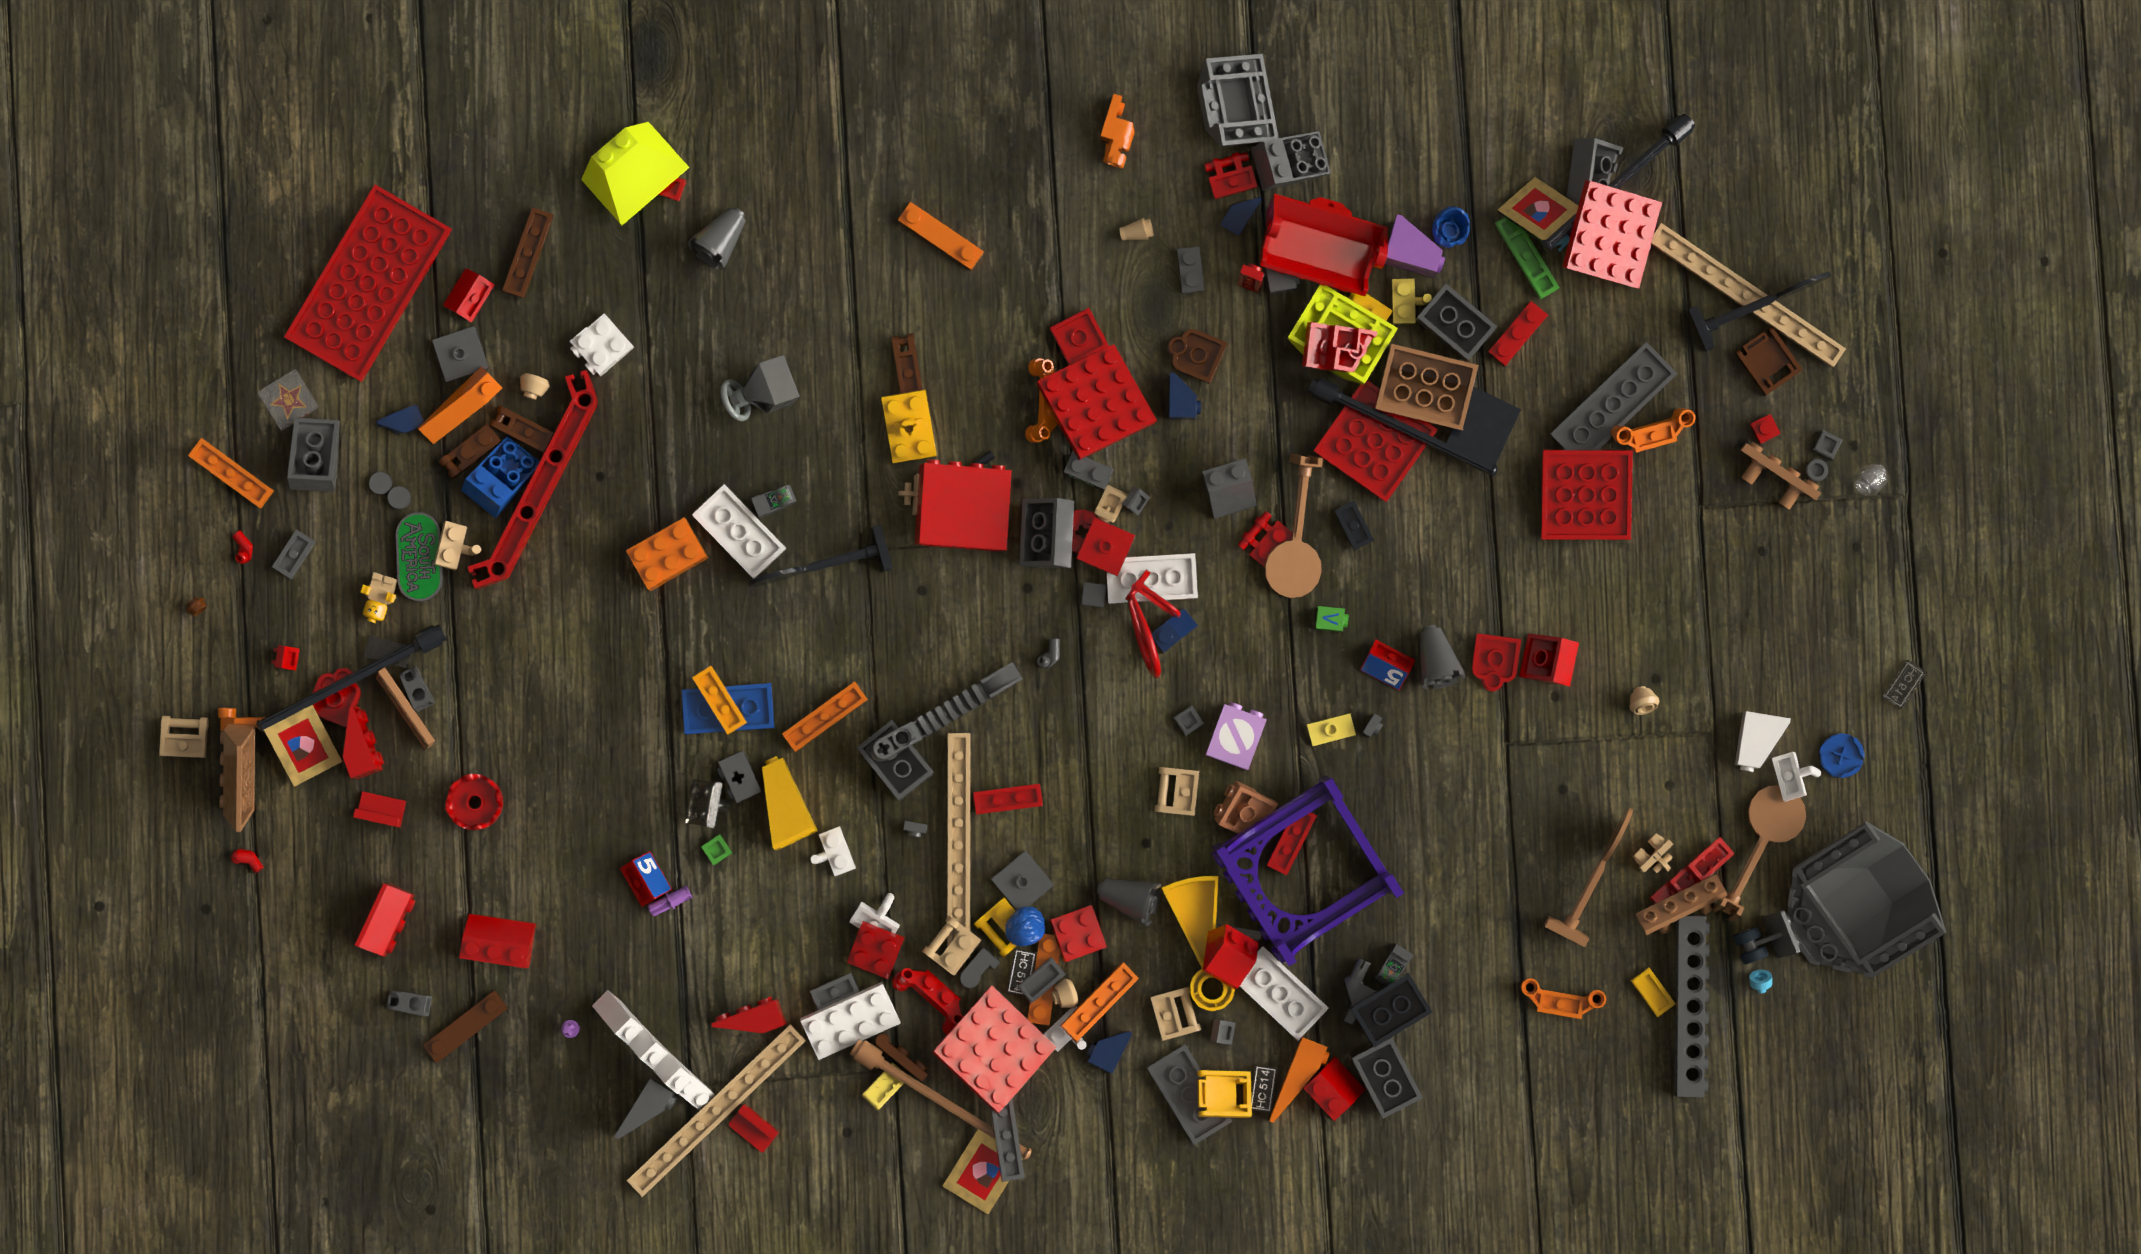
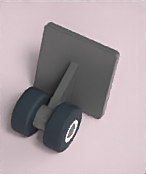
M1784 910L1762 916L1769 936L1756 941L1755 939L1761 937L1758 927H1753L1733 935L1735 944L1737 946L1743 944L1746 951L1740 955L1744 965L1767 957L1768 951L1766 947H1758V945L1771 941L1778 958L1800 953L1799 940L1793 934L1790 918L1785 914Z

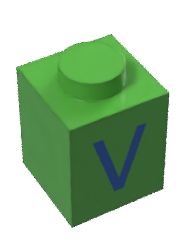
M1318 606L1315 630L1342 632L1343 627L1347 628L1349 614H1345V609Z

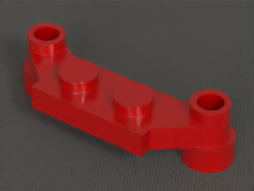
M904 968L893 977L892 985L896 990L905 991L908 987H912L945 1016L946 1020L942 1024V1029L946 1035L963 1017L959 1006L961 999L928 969L926 972H920Z

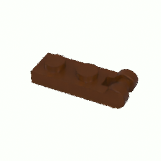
M910 333L906 337L900 338L892 336L900 393L923 390L914 334ZM900 346H909V351H900Z
M499 405L497 409L498 414L495 419L491 420L489 425L545 453L554 433ZM506 416L511 418L508 426L502 424Z
M487 423L438 462L442 467H446L449 471L448 475L451 479H454L502 441ZM455 458H458L461 462L457 467L452 462Z
M887 1034L877 1036L876 1044L919 1080L923 1081L928 1075L925 1071L927 1067L919 1060L913 1062L908 1057L910 1053L900 1045L898 1048L892 1045Z

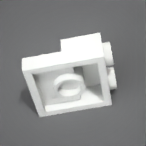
M605 313L570 340L573 345L570 349L578 358L583 356L587 360L585 366L593 375L597 372L600 376L634 348Z

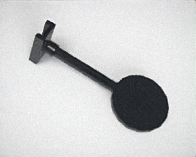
M1830 272L1819 274L1784 289L1776 295L1763 297L1716 318L1713 316L1705 320L1698 306L1690 308L1689 312L1707 352L1715 348L1711 332L1719 329V326L1766 307L1777 299L1816 285L1832 275Z
M878 525L870 529L873 544L865 546L864 549L815 561L805 567H794L750 580L748 586L766 585L799 575L803 572H814L866 557L868 559L877 557L881 571H889L893 566L882 527Z

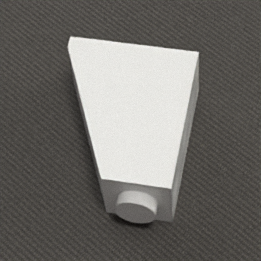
M1748 711L1743 712L1735 765L1740 766V770L1753 772L1754 768H1760L1790 724L1791 718Z

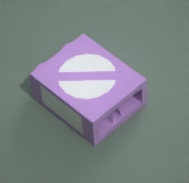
M1230 702L1229 705L1224 704L1206 756L1248 771L1267 719L1262 718L1264 714L1251 710L1248 713L1242 711L1243 706Z

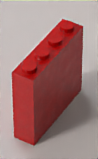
M926 460V463L920 464L914 545L997 552L1007 551L1012 470H1005V466L992 465V469L983 468V464L970 463V467L962 466V462L949 461L948 465L940 464V460Z

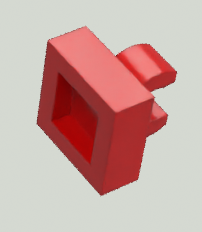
M278 645V648L273 649L274 652H277L276 660H272L271 663L277 668L296 671L300 649Z

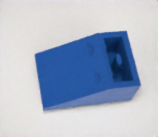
M507 436L465 479L461 491L496 518L530 480L539 461Z

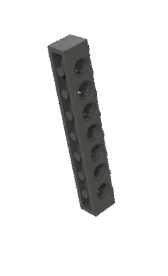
M1685 916L1676 921L1674 1096L1704 1097V1092H1708V1079H1704V1071L1708 1070V1056H1705V1047H1708L1709 1036L1705 1034V1024L1708 1025L1709 1012L1705 1011V1002L1709 1001V989L1705 988V979H1709V966H1705V957H1709V943H1706V934H1709L1710 924L1709 921H1706V916ZM1691 932H1695L1698 935V942L1695 945L1689 944L1687 940ZM1690 955H1695L1698 958V964L1693 968L1687 963ZM1691 977L1696 978L1698 981V986L1694 990H1690L1687 987V981ZM1690 1000H1695L1698 1004L1697 1010L1693 1013L1687 1010V1003ZM1691 1022H1694L1698 1027L1694 1035L1687 1033V1025ZM1690 1045H1694L1697 1048V1055L1693 1058L1688 1057L1686 1053ZM1689 1068H1695L1697 1071V1077L1694 1080H1689L1686 1077V1072Z

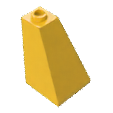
M775 756L765 761L766 766L762 767L772 846L774 850H779L818 830L784 758L778 759Z

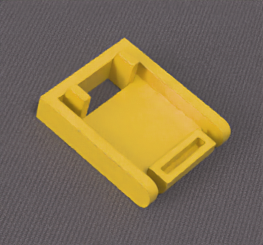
M1197 1071V1076L1204 1077V1080H1197L1198 1108H1205V1111L1198 1112V1117H1252L1251 1072ZM1236 1084H1243V1104L1240 1105L1236 1104Z

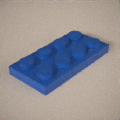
M771 683L725 686L747 722L735 731L775 728ZM699 688L682 690L685 735L726 732Z

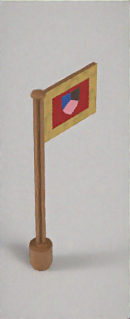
M859 1039L850 1052L855 1061L870 1070L873 1067L881 1068L977 1128L976 1133L942 1186L986 1214H989L1009 1182H1001L993 1127L884 1060L885 1057L881 1055L883 1053L881 1049L866 1040L863 1042ZM1020 1144L1022 1160L1028 1159L1032 1152L1031 1148L1028 1149Z

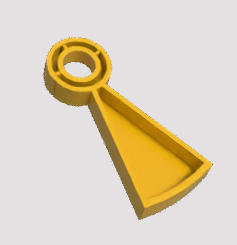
M1218 876L1188 878L1161 888L1202 968L1196 972L1190 983V994L1193 1001H1195L1198 1007L1208 1011L1225 1008L1233 999L1235 989L1222 982L1223 993L1215 1000L1207 999L1201 991L1203 982L1208 978H1214L1202 970L1208 931L1216 928Z

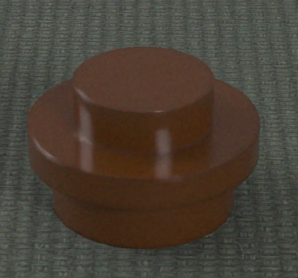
M197 597L193 598L186 605L188 607L186 613L191 614L193 617L199 615L207 607L205 599L203 597L200 599Z

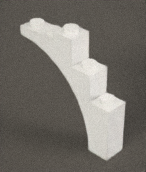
M609 990L592 1005L611 1030L626 1042L644 1063L655 1071L664 1084L675 1093L680 1094L695 1108L700 1110L715 1095L710 1088L679 1062L639 1022L622 1001Z

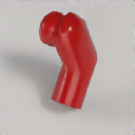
M239 530L232 536L239 545L238 554L235 555V559L239 564H245L252 557L253 545L243 532Z
M237 849L231 855V861L234 864L247 863L254 874L264 868L256 854L251 850Z

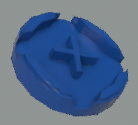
M1843 733L1828 737L1819 750V760L1822 768L1826 773L1838 778L1849 777L1858 772L1863 764L1865 755L1863 746L1858 739Z

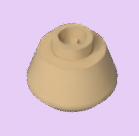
M524 373L520 377L521 391L524 392L523 396L536 400L537 397H542L550 387L548 380L539 376Z
M1645 686L1637 687L1630 696L1629 708L1637 715L1648 714L1658 707L1659 698L1650 688Z
M1065 978L1054 986L1051 996L1055 1005L1059 1004L1061 1008H1075L1077 1006L1078 996L1071 980Z

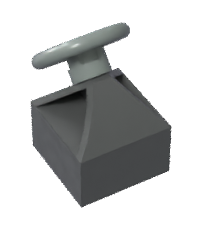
M784 355L759 363L751 372L744 387L737 381L728 379L722 383L720 390L725 409L731 417L738 421H745L749 418L751 404L768 414L791 406L800 397ZM728 396L730 397V400H731V403L733 404V407L731 406V404H730V402H729ZM744 406V413L741 415L740 408Z

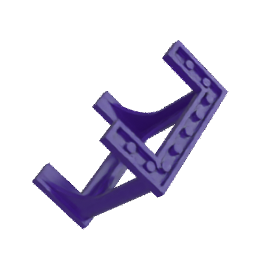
M1326 775L1318 779V784L1223 844L1218 842L1212 846L1214 850L1211 853L1212 857L1221 868L1224 867L1226 869L1223 874L1229 884L1234 882L1238 888L1235 893L1241 903L1246 901L1250 907L1247 912L1253 922L1258 920L1262 926L1259 931L1265 941L1270 939L1274 945L1271 948L1273 954L1281 964L1285 962L1288 966L1297 962L1294 956L1305 945L1385 894L1389 893L1395 898L1404 894L1394 876L1385 869L1342 800L1344 797L1335 782ZM1331 800L1377 876L1319 912L1308 915H1296L1282 911L1267 899L1259 884L1258 862L1261 852L1267 842L1278 832ZM1254 846L1256 848V853L1254 855L1248 852H1244L1248 848L1249 851H1251V849ZM1242 857L1252 860L1253 866L1247 870L1241 869L1237 866V860ZM1240 873L1251 874L1253 881L1248 883V878L1241 876ZM1258 894H1261L1263 896L1262 900L1260 901L1256 899V896ZM1270 911H1274L1277 915L1273 925L1271 924V915L1268 916ZM1286 917L1289 919L1290 927L1287 932L1280 933L1278 931V922L1281 918ZM1301 920L1303 924L1297 926L1299 929L1294 931L1295 921Z

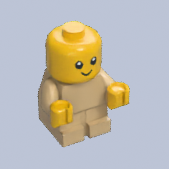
M374 572L370 586L362 585L360 592L369 599L366 601L363 615L368 617L367 621L376 623V620H384L387 605L393 603L396 599L394 594L398 583L396 579Z

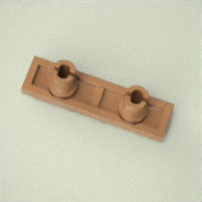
M1745 442L1740 449L1752 457L1751 464L1741 478L1753 484L1761 471L1768 468L1789 482V488L1779 501L1780 504L1789 510L1801 493H1806L1815 500L1820 496L1821 493L1817 490L1819 488L1817 484L1809 479L1804 482L1798 478L1800 476L1799 472L1790 466L1786 470L1780 466L1781 460L1772 454L1769 457L1761 453L1763 448L1754 442H1751L1750 445Z
M1714 875L1636 913V918L1646 935L1658 929L1660 933L1666 934L1672 929L1671 923L1697 910L1702 914L1711 912V903L1726 897L1727 892L1717 875Z

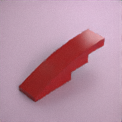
M1718 837L1660 887L1649 899L1656 904L1709 878L1735 853L1721 837Z

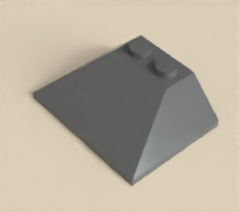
M1263 54L1204 59L1197 85L1205 130L1219 146L1261 143L1267 140L1278 139Z

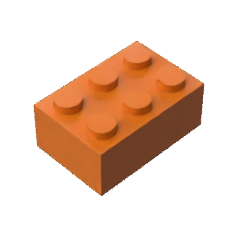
M685 517L626 550L649 591L656 589L708 559L706 552Z

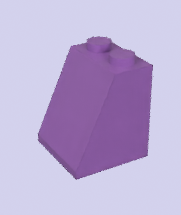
M1397 214L1388 241V255L1385 264L1434 278L1435 274H1440L1445 261V257H1442L1443 250L1402 215Z

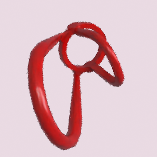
M1146 569L1131 586V590L1125 599L1128 601L1136 640L1144 663L1150 675L1154 678H1159L1161 667L1157 649L1135 594L1137 592L1141 593L1175 618H1179L1181 613L1172 604L1144 585V582L1151 573Z

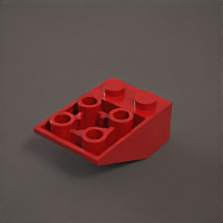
M353 705L349 707L343 759L350 778L360 779L382 771L381 765L384 764V760L380 751L377 752L374 744L377 742L373 731H369L366 725L369 719L365 710H361L360 707Z
M768 997L758 1001L757 1007L751 1008V1005L736 1009V1015L730 1016V1013L715 1017L716 1022L711 1025L716 1028L765 1033L784 1026L787 1022L778 999L772 1000V997Z

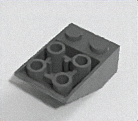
M1319 131L1267 140L1251 148L1262 191L1331 174Z

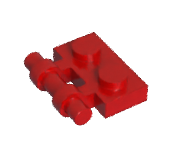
M1238 152L1232 153L1230 157L1223 159L1218 157L1212 159V162L1204 164L1206 172L1213 170L1216 172V176L1208 178L1214 200L1258 187L1252 166L1242 167L1241 162L1249 160L1247 152L1240 154ZM1235 166L1236 170L1223 173V167Z
M1267 511L1261 517L1258 516L1254 520L1255 524L1248 532H1244L1241 536L1242 540L1237 544L1242 550H1245L1250 544L1254 550L1249 556L1264 568L1268 554L1280 543L1290 541L1293 533L1278 520L1271 527L1267 522L1272 515ZM1263 529L1267 534L1258 542L1254 538Z

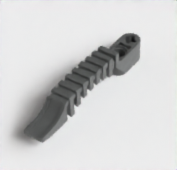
M1013 662L982 679L978 685H972L968 691L967 689L964 690L959 696H954L951 701L944 702L941 707L938 706L932 712H927L924 717L920 716L914 722H910L879 739L871 748L872 758L878 762L888 760L911 745L918 743L922 738L930 736L932 732L935 733L941 727L947 726L949 722H954L960 716L962 717L967 714L968 711L974 710L978 705L981 706L988 699H992L1023 680ZM903 734L907 739L906 744H899L896 741V735ZM879 746L887 749L884 754L877 752Z

